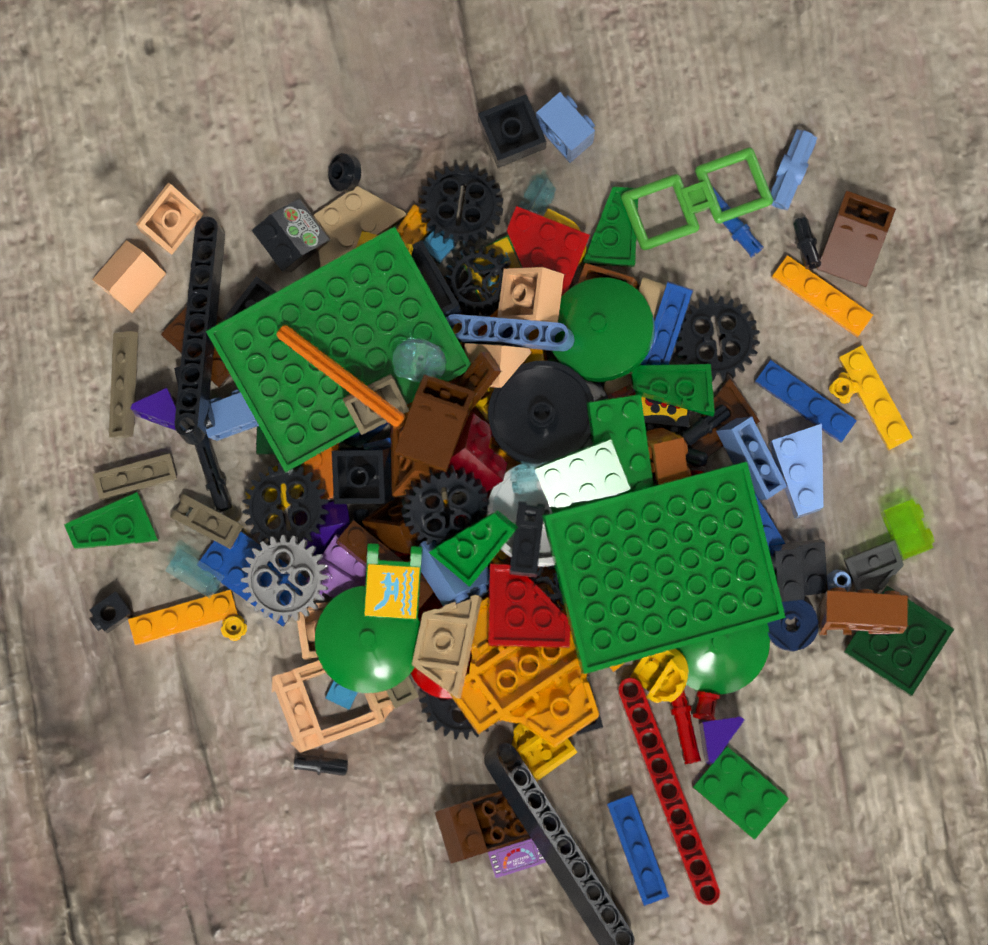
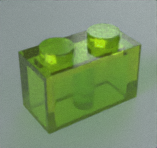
M914 499L883 510L880 513L891 540H895L902 561L934 548L932 545L935 542L934 536L930 528H925L922 521L925 518L924 512L919 503L915 504Z

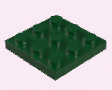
M887 585L885 586L881 594H884V592L895 590ZM908 599L907 628L903 634H868V631L857 630L843 653L911 697L953 633L954 628Z

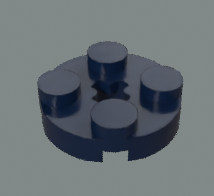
M804 600L782 602L786 618L767 623L770 641L774 646L784 651L795 652L804 649L814 641L818 634L816 611ZM787 618L789 620L794 618L798 620L796 623L797 631L786 630L787 624L785 620Z

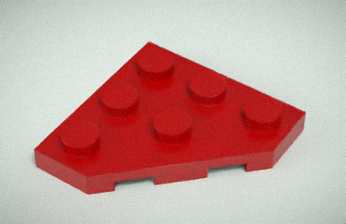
M516 206L508 225L507 233L522 268L544 267L564 274L562 297L569 290L590 235Z
M490 564L488 646L570 648L568 617L558 609L551 599L528 576L509 574L510 565Z

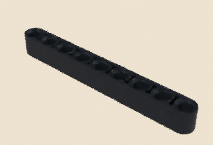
M208 216L201 218L196 223L174 423L177 433L190 445L200 443L206 434L214 345L206 331L217 325L225 246L224 231L214 218ZM214 230L210 235H207L208 232ZM211 254L208 259H204L207 255ZM209 278L207 282L201 284L203 280ZM207 302L204 307L199 308L202 303ZM200 327H204L202 331L196 333ZM202 351L199 356L194 357L197 352ZM199 376L195 382H191L194 377ZM197 400L194 406L189 407L191 402ZM194 425V428L190 432H186L188 427Z
M502 743L489 751L484 758L487 770L599 945H634L635 937L517 750L509 743Z

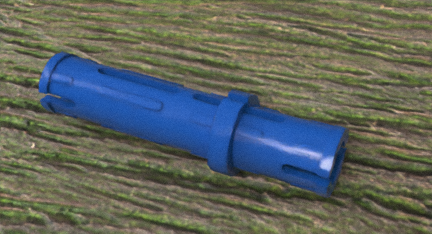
M713 187L721 210L731 209ZM738 217L723 222L732 234L731 238L734 241H738L751 258L755 256V253L758 254L764 248L749 231L750 226L748 224L744 225Z

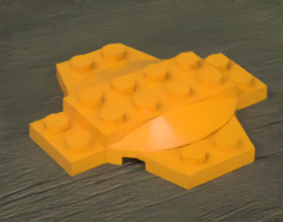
M489 597L481 601L471 647L470 672L465 676L461 699L450 694L476 732L480 734L497 721L501 722L504 720L512 723H521L555 748L597 719L599 713L586 678L587 674L581 673L571 629L570 648L488 646ZM566 609L562 610L561 612L567 616Z

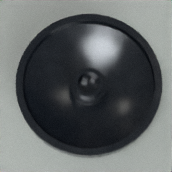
M553 361L528 362L520 365L502 388H494L488 407L490 429L496 443L509 457L522 464L537 467L584 448V445L591 437L586 402H592L594 398L587 383L573 369Z

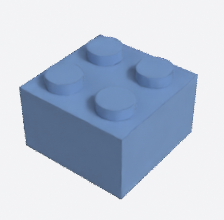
M559 92L536 112V118L543 134L571 163L593 144L595 135L593 128L595 125L587 115L582 116L576 110L577 105L570 96L564 97Z

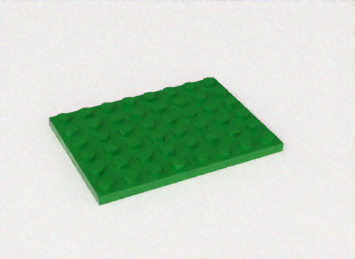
M395 226L206 331L285 472L359 432V429L343 401V397L351 393L281 341L277 336V332L283 325L289 326L366 386L391 373L406 405L414 401L424 374L449 382L465 373L471 366L467 355Z
M747 462L729 465L542 516L582 674L786 618Z

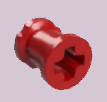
M697 691L698 702L696 712L693 713L692 718L714 721L716 719L714 716L716 702L720 699V695Z

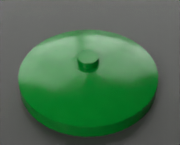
M594 278L583 281L563 294L560 302L558 323L565 325L573 332L574 344L567 351H553L559 363L573 369L584 380L604 382L623 377L638 367L651 349L655 334V323L650 306L636 288L624 281L614 278ZM564 331L556 334L555 343H560L564 340Z
M358 586L340 593L324 608L316 626L315 648L323 669L337 684L355 692L378 693L399 685L414 670L415 667L412 665L421 623L419 618L415 621L363 617L365 586Z
M761 624L676 648L683 654L688 664V680L686 685L697 691L717 695L732 693L747 686L758 676L766 663L770 649L768 624Z

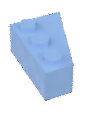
M822 424L772 440L769 444L773 459L787 485L784 490L795 519L818 512L823 508Z

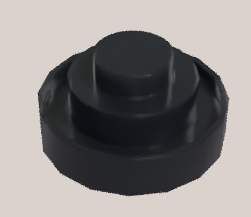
M340 153L332 159L328 169V178L332 188L336 191L350 192L358 186L362 173L358 158L352 154Z

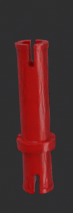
M684 688L682 694L671 702L672 710L670 712L671 715H674L684 764L686 765L699 762L701 758L690 715L692 709L691 705L688 706Z

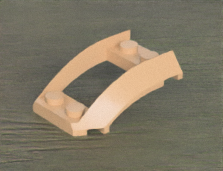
M316 661L272 677V692L277 694L294 741L291 744L300 753L384 722L388 714L394 709L387 692L364 693L371 710L370 713L321 731L303 684L304 681L326 674L320 662Z

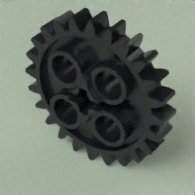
M455 164L454 171H450L445 166L443 175L435 171V180L428 177V186H422L421 193L423 195L419 196V203L422 205H419L418 210L419 213L423 214L421 222H428L426 231L435 229V239L440 235L444 236V244L449 239H452L454 247H456L458 241H462L464 247H467L468 240H472L477 245L479 236L487 240V231L490 233L495 232L494 225L500 224L501 218L499 216L503 214V208L500 207L503 205V198L499 197L501 189H493L496 183L495 180L487 182V172L480 176L478 175V167L473 172H469L467 164L464 170H460L458 164ZM465 185L466 193L461 225L456 226L461 186ZM453 189L456 193L449 195L444 190ZM479 193L482 197L475 199L470 194ZM443 212L450 213L452 217L445 219L441 217L440 214ZM469 216L476 217L478 221L471 223L467 221L466 218Z
M709 296L708 304L706 305L699 299L698 309L693 305L689 306L691 315L686 313L684 318L686 322H683L682 331H680L678 336L681 341L676 342L675 348H682L677 357H686L683 365L711 364L712 382L716 375H719L721 381L724 382L727 373L734 379L736 377V369L743 374L745 371L743 363L751 366L752 360L748 356H756L758 353L752 347L759 346L760 341L753 339V337L759 335L760 331L752 330L757 321H748L751 312L742 313V303L736 308L733 307L734 299L732 298L728 304H724L723 296H720L718 303H714L712 296ZM712 316L716 317L717 335L719 338H723L719 345L723 359L721 362L717 358L716 341L711 340L714 335L711 321ZM729 318L734 322L735 327L732 330H726L722 327L721 321ZM703 322L708 326L709 331L705 334H700L695 330V324ZM734 344L738 347L739 353L735 356H730L726 353L725 346ZM708 348L712 351L713 357L709 360L702 359L699 355V350Z
M279 464L277 472L270 466L268 467L269 475L265 476L259 472L260 482L251 480L255 488L254 490H245L251 497L250 499L242 500L244 504L249 505V508L243 510L242 513L251 517L245 521L246 525L254 524L250 533L254 535L260 532L259 542L268 538L267 544L271 545L270 538L275 537L278 543H280L281 535H286L288 542H290L292 536H297V544L299 545L305 538L312 543V532L321 534L317 526L318 524H327L321 519V516L329 515V511L323 509L324 505L329 504V500L321 498V496L327 493L325 489H317L322 482L320 480L311 482L314 476L312 472L304 476L305 468L302 466L297 472H295V468L285 472L281 464ZM282 484L286 485V500L292 505V508L288 509L291 525L289 531L286 530L285 512L280 510V507L284 506L281 491ZM297 485L303 486V496L299 499H293L291 496L292 488ZM269 489H275L278 493L277 499L271 503L266 502L264 498L265 493ZM299 512H305L307 514L306 523L301 526L296 525L294 522L295 515ZM278 515L281 519L280 526L276 529H270L268 527L269 518Z
M451 465L448 472L439 470V473H435L430 468L428 477L420 473L421 481L419 483L411 481L412 489H405L407 498H402L401 500L403 504L401 512L404 517L405 526H408L410 534L416 533L418 541L425 537L427 545L435 540L437 546L442 541L448 540L483 519L484 515L489 513L487 505L490 504L486 488L483 487L480 478L475 480L473 472L466 475L463 467L456 473L453 465ZM442 487H446L445 494L448 501L446 505L449 516L448 526H445Z
M420 688V691L425 693L426 697L419 699V702L427 703V707L422 710V713H431L427 722H437L434 728L435 731L441 727L445 728V737L452 731L454 732L455 740H457L460 733L464 734L466 740L469 738V732H473L476 737H479V734L467 718L461 723L455 722L452 719V712L459 708L453 699L441 701Z

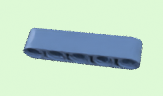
M452 314L446 317L452 330L455 324L462 323L461 331L455 334L459 343L567 351L573 346L575 341L573 332L565 325L557 322ZM487 325L488 330L486 334L478 336L479 328ZM508 327H513L511 337L504 339V331ZM539 329L537 339L530 341L529 334L531 331ZM564 331V340L560 343H555L556 334Z

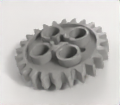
M281 535L280 543H278L275 537L270 538L271 545H268L265 541L260 542L263 550L260 551L253 548L252 551L256 557H246V560L251 564L250 568H242L244 572L248 573V577L241 579V582L249 584V587L242 591L243 593L252 594L247 602H257L254 611L258 612L264 609V618L273 613V621L278 622L281 615L284 622H289L290 615L293 616L295 621H299L300 612L305 616H310L308 607L318 609L315 600L325 599L320 594V590H328V587L322 584V580L329 579V576L322 575L321 572L328 566L319 565L318 563L323 558V555H313L316 550L315 546L306 549L307 540L303 539L298 545L297 536H292L290 542H288L286 535ZM284 552H287L291 558L290 564L287 567H282L278 561L279 556ZM268 562H272L280 573L290 574L288 580L303 592V595L299 596L289 584H281L282 577L267 565ZM304 570L310 574V581L305 586L298 582V575ZM265 572H269L272 575V583L268 587H264L260 581L262 574ZM285 590L289 591L292 595V601L286 606L280 602V594Z

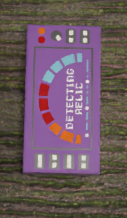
M532 839L488 852L496 878L546 863Z

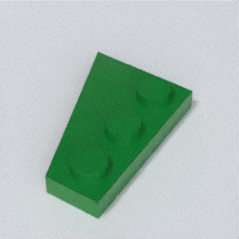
M612 187L587 254L583 260L584 265L587 263L591 265L635 267L637 238L621 199L624 192L635 188ZM635 199L634 203L638 211V199Z
M711 364L639 365L631 371L632 394H640L641 397L714 417Z
M138 492L64 524L74 549L159 542Z
M496 510L434 547L428 553L470 587L517 530L518 526L500 511Z

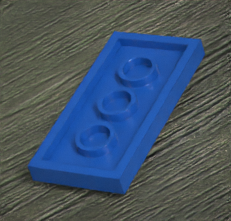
M240 532L231 549L214 541L197 566L247 601L252 594L243 593L242 591L249 587L248 583L241 582V579L248 577V573L244 572L242 568H250L251 564L246 560V557H256L252 551L253 548L260 551L263 549L257 542L243 532ZM281 559L278 560L279 564L282 567L288 566V564L283 562ZM268 562L267 565L282 577L281 584H289L299 596L303 595V592L288 580L290 574L280 573L272 562ZM265 572L261 576L260 581L264 587H268L272 583V575L269 572ZM299 573L298 582L303 586L307 585V578ZM285 590L280 594V602L285 606L290 604L292 595L289 591ZM252 602L250 604L255 607L257 605V602ZM271 613L268 617L273 619V613ZM281 615L277 623L284 627L287 622H284Z

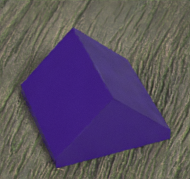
M167 388L132 404L130 409L137 417L175 430L176 403Z
M329 502V504L323 506V509L329 511V515L321 516V519L327 524H318L317 528L321 534L312 532L313 542L311 543L307 540L306 549L312 546L316 547L313 553L314 556L322 555L335 534L342 535L351 524L347 504ZM299 512L295 515L296 525L301 526L306 523L307 514L305 512Z
M735 717L699 724L705 763L711 765L715 762L745 719Z

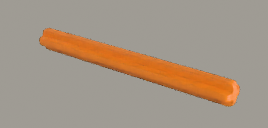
M283 325L278 330L277 336L281 341L394 427H398L403 422L405 417L402 412L289 326Z

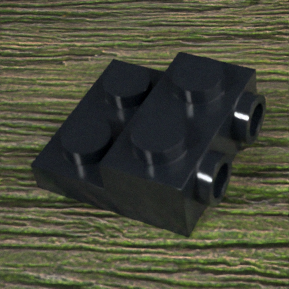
M822 539L770 546V556L782 602L803 600L805 596L823 594L828 591L825 542Z

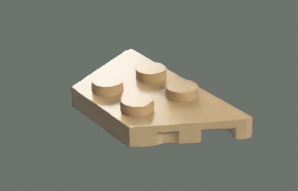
M358 186L353 191L347 192L314 214L315 219L331 239V241L318 250L321 267L355 249L362 231L380 235L402 221L406 213Z
M478 595L471 596V599L458 604L453 602L441 609L424 612L412 665L458 699H461L482 600Z

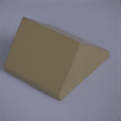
M391 373L367 385L403 414L409 411ZM352 394L343 397V401L361 435L388 422Z

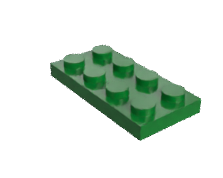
M641 395L586 402L592 444L611 438L630 487L629 490L614 496L654 486Z

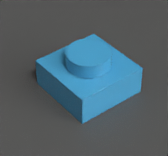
M434 229L423 243L431 257L440 264L455 247L453 246L452 239H449L445 244L443 243L444 236L440 235L435 239Z
M333 681L325 699L350 710L358 692L346 689Z

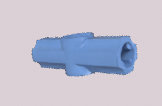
M796 130L787 155L784 154L776 174V182L771 190L773 197L771 205L773 207L788 211L798 185H801L809 165L807 162L816 144L817 137L805 130Z

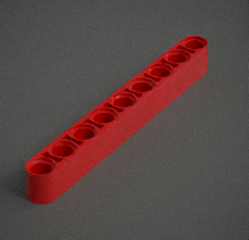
M626 678L618 686V697L691 889L699 903L713 905L720 897V890L645 692L638 680ZM631 683L636 686L637 695L635 697L628 698L623 694L622 689L625 684ZM637 708L643 709L647 714L646 721L643 723H637L632 718V713ZM647 733L653 734L657 741L656 745L650 749L642 744V737ZM659 758L666 763V769L663 773L658 774L652 770L651 764L654 759ZM664 784L674 786L676 793L673 798L666 799L662 796L661 788ZM675 809H681L685 814L684 822L679 825L671 820V813ZM685 834L693 836L695 844L690 850L682 848L680 843L682 836ZM697 859L702 861L705 867L700 875H694L690 870L692 861ZM705 885H710L714 890V896L709 901H704L700 896V889Z

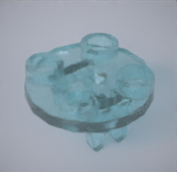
M409 337V340L399 344L393 353L394 372L401 378H407L420 383L424 374L440 378L446 369V358L439 346L426 340Z

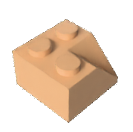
M544 267L504 269L497 318L558 323L564 274Z

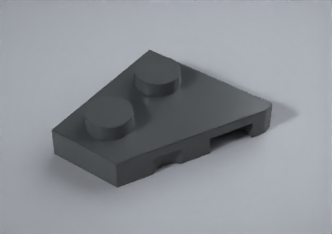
M890 540L844 559L856 592L861 589H869L877 594L879 590H882L888 584L889 579L896 575L904 566L895 540Z

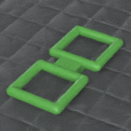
M746 148L698 165L695 168V173L699 183L684 188L681 177L678 174H674L624 192L621 199L640 248L648 250L697 232L700 226L695 214L710 209L714 221L720 224L770 206L773 203V197L754 150ZM747 160L761 198L722 211L707 173ZM673 186L687 225L648 238L634 200Z

